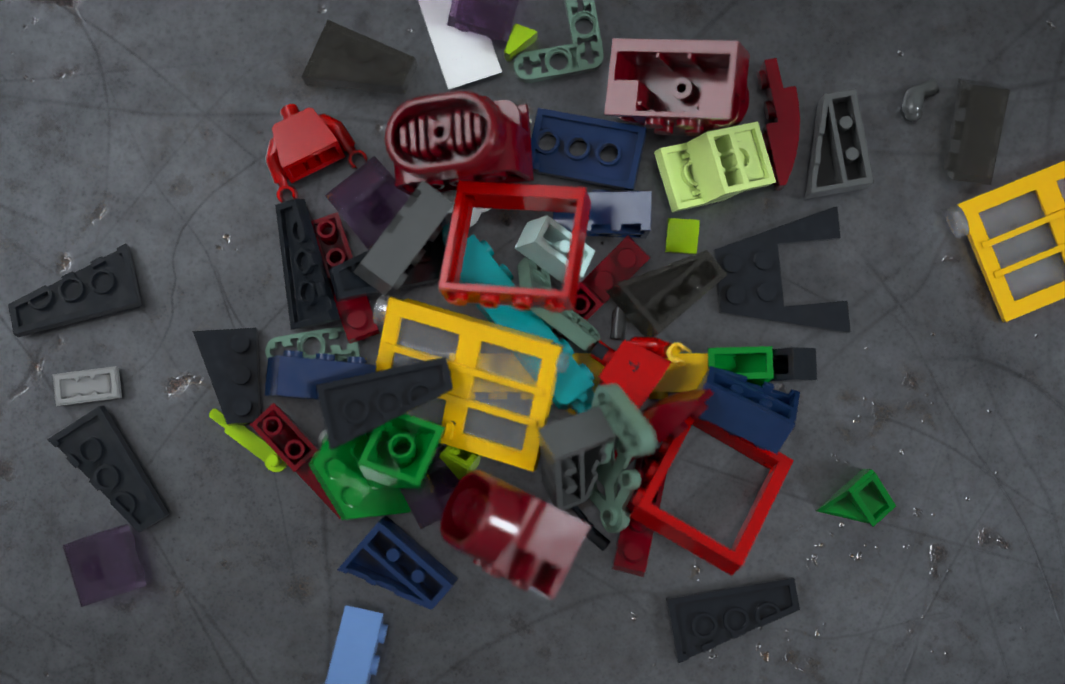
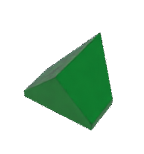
M772 346L707 348L708 369L712 366L747 376L746 382L762 386L764 382L769 383L774 378Z
M862 469L816 511L868 523L874 527L896 507V504L877 474L872 469Z

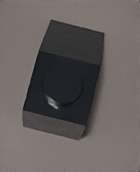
M790 347L772 349L774 378L769 383L817 380L816 348Z

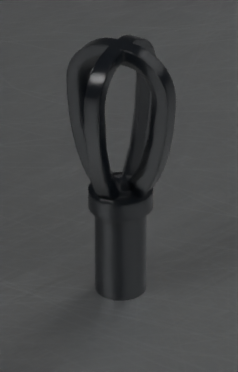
M577 505L571 507L582 522L590 525L585 537L604 551L611 541L594 527V524L588 521Z

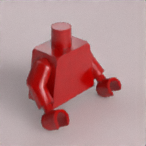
M288 104L280 110L283 120L272 127L274 137L269 141L266 163L274 183L279 185L277 199L281 203L285 202L282 196L285 189L291 190L293 199L298 197L296 188L288 185V179L292 184L346 157L344 151L349 155L348 164L352 169L357 170L356 165L352 162L353 155H361L364 162L367 163L366 153L362 150H356L354 147L356 142L341 121L327 114L318 115L313 108L309 107L300 111L296 104Z

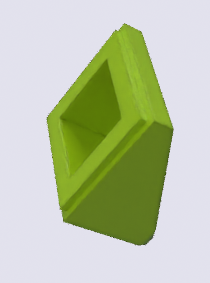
M515 24L504 50L505 60L510 62L537 40L538 32Z
M668 218L666 221L665 253L697 254L700 220Z
M449 445L444 448L439 456L459 480L467 473L475 470L481 459V455Z

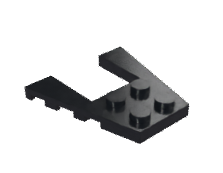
M838 207L829 208L715 249L713 252L720 314L850 333L848 301L784 306L778 245L840 239Z

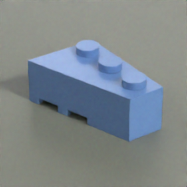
M345 605L325 684L370 683L371 675H376L379 667L380 656L376 655L378 643L384 644L388 625L383 624V613Z

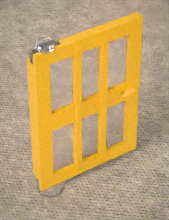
M1065 160L946 209V219L952 233L957 238L967 235L1002 322H1008L1065 298Z
M382 294L375 305L373 314L374 323L383 326L376 361V372L446 357L452 381V391L406 414L445 427L440 443L532 472L537 470L540 458L539 428L544 427L548 422L558 372L564 373L569 364L570 355L563 352L564 345L554 343L553 340L409 298L403 299Z

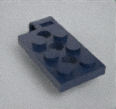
M538 108L531 137L533 173L623 190H634L647 129L642 126ZM544 135H553L556 138L555 146L550 150L541 149L539 147L540 139ZM576 140H582L587 144V149L581 156H574L570 153V145ZM606 146H614L618 150L616 159L611 162H605L600 158V153Z

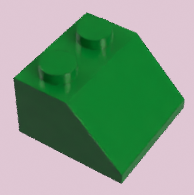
M404 414L374 429L358 462L364 478L392 488H420L443 436L445 427Z

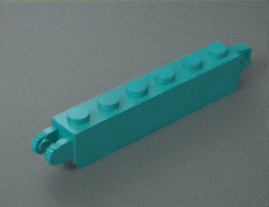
M449 223L445 224V227L441 230L444 245H447L450 229ZM474 234L467 238L459 284L516 287L512 282L514 276L505 264L499 266L492 256L495 253L484 239L479 241ZM474 303L488 322L553 340V344L562 346L556 366L557 381L552 402L558 409L568 410L572 408L577 414L591 409L595 394L593 392L594 383L592 382L594 376L584 363L578 365L571 356L574 354V351L564 338L558 340L551 331L554 327L531 310H518L506 305H499L497 308H487ZM512 350L537 382L542 359Z

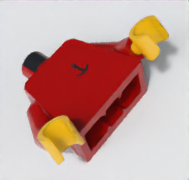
M634 336L629 341L624 339L616 351L599 340L589 356L605 367L597 378L600 381L599 386L612 383L618 384L639 411L672 362L670 360L679 366H684L686 363L678 359V354L681 351H687L688 353H691V351L681 343L673 344L656 337Z

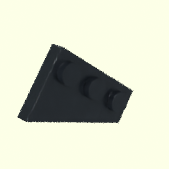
M239 328L193 331L226 423L229 426L250 425L261 415L258 329Z

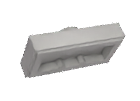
M118 366L52 374L55 403L58 407L122 398Z

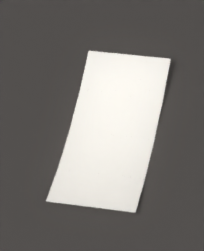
M418 0L448 90L502 72L477 0Z

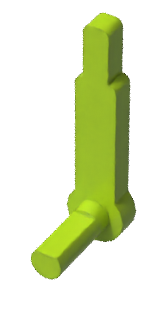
M218 409L210 411L209 417L225 428L224 431L227 435L261 459L268 470L281 472L287 468L288 465L248 427L245 425L229 426L221 411Z

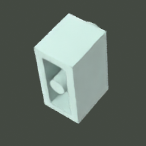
M548 215L527 222L515 249L561 283H564L572 233ZM586 243L584 245L579 278L584 276L595 253V250Z

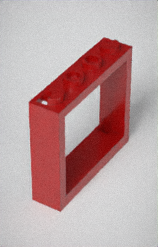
M458 181L438 287L445 300L457 306H464L467 303H478L487 308H497L499 305H506L524 311L530 310L531 307L544 308L554 313L574 310L591 208V200L587 189L584 187ZM473 207L575 213L563 291L459 284Z
M690 416L685 421L689 426L676 439L668 436L660 445L658 451L662 453L659 462L653 460L644 476L649 481L645 488L639 487L634 494L631 503L635 507L629 517L732 576L743 566L794 460L781 452L775 454L769 450L760 449L754 443L740 436L729 434L724 428L711 422L702 421L699 418L693 420ZM692 425L769 469L731 549L651 504Z

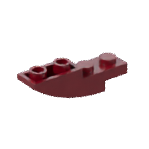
M777 58L763 61L760 71H757V79L760 89H765L767 101H764L767 120L772 119V123L765 124L761 131L776 180L774 188L775 191H778L786 185L795 162L800 133V111L796 86L783 88Z
M336 212L311 221L348 342L352 344L380 334L368 296L340 302L336 300L329 271L332 267L354 257L339 213Z
M627 235L578 283L573 311L588 321L651 257ZM555 328L551 330L558 340L562 338L566 341L568 340L566 336Z
M710 389L680 392L651 404L640 413L652 427L656 440L659 443L668 436L676 439L689 427L685 421L690 416L693 420H696L709 408L705 402L714 393ZM617 450L614 451V458L616 460L618 457ZM638 456L632 457L627 466H629Z
M273 403L250 426L341 519L309 467L315 452L320 450L318 445L281 408Z
M655 447L653 453L636 458L633 470L638 471L641 476L639 487L645 488L649 481L644 476L653 460L659 462L662 453L658 451L659 448ZM666 475L651 504L660 508ZM637 489L634 490L627 504L630 514L632 513L635 505L632 504L631 501ZM630 517L628 526L618 533L612 569L644 577L654 531Z

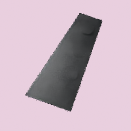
M292 199L276 204L275 209L290 329L300 330L340 320L305 199Z
M445 217L440 223L443 227H445V224L447 225ZM442 232L433 242L430 240L426 241L422 247L426 250L425 254L416 266L410 263L404 272L408 277L399 289L440 281L446 245L442 241ZM369 251L330 269L329 274L337 302L380 293L354 273Z
M127 243L116 248L117 251L106 257L100 256L91 261L90 265L75 273L73 271L62 276L61 280L50 286L44 285L8 304L13 334L21 337L142 306L130 247Z
M446 357L316 385L331 451L453 390Z
M104 405L98 406L47 439L54 447H58L67 456L66 459L75 468H79L90 479L89 483L97 491L100 490L110 500V504L138 532L146 530L169 515Z
M794 577L666 598L678 664L692 656L706 652L717 645L738 638L753 629L765 626L800 610Z

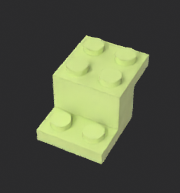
M758 121L705 132L687 143L663 147L654 151L671 212L724 201L743 191L776 183Z

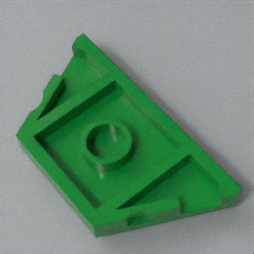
M326 433L320 450L315 452L309 463L310 469L342 520L409 513L412 509L399 488H392L364 478L358 462L369 441L366 434L331 451Z

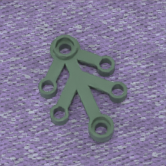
M620 439L616 444L617 459L615 460L613 446L609 462L598 465L596 469L597 479L605 487V496L598 490L596 482L589 496V499L601 512L600 519L602 525L609 533H618L628 526L630 512L627 504L634 490L638 489L641 483V476L638 471L625 470L634 456ZM618 483L622 487L619 493L617 492Z

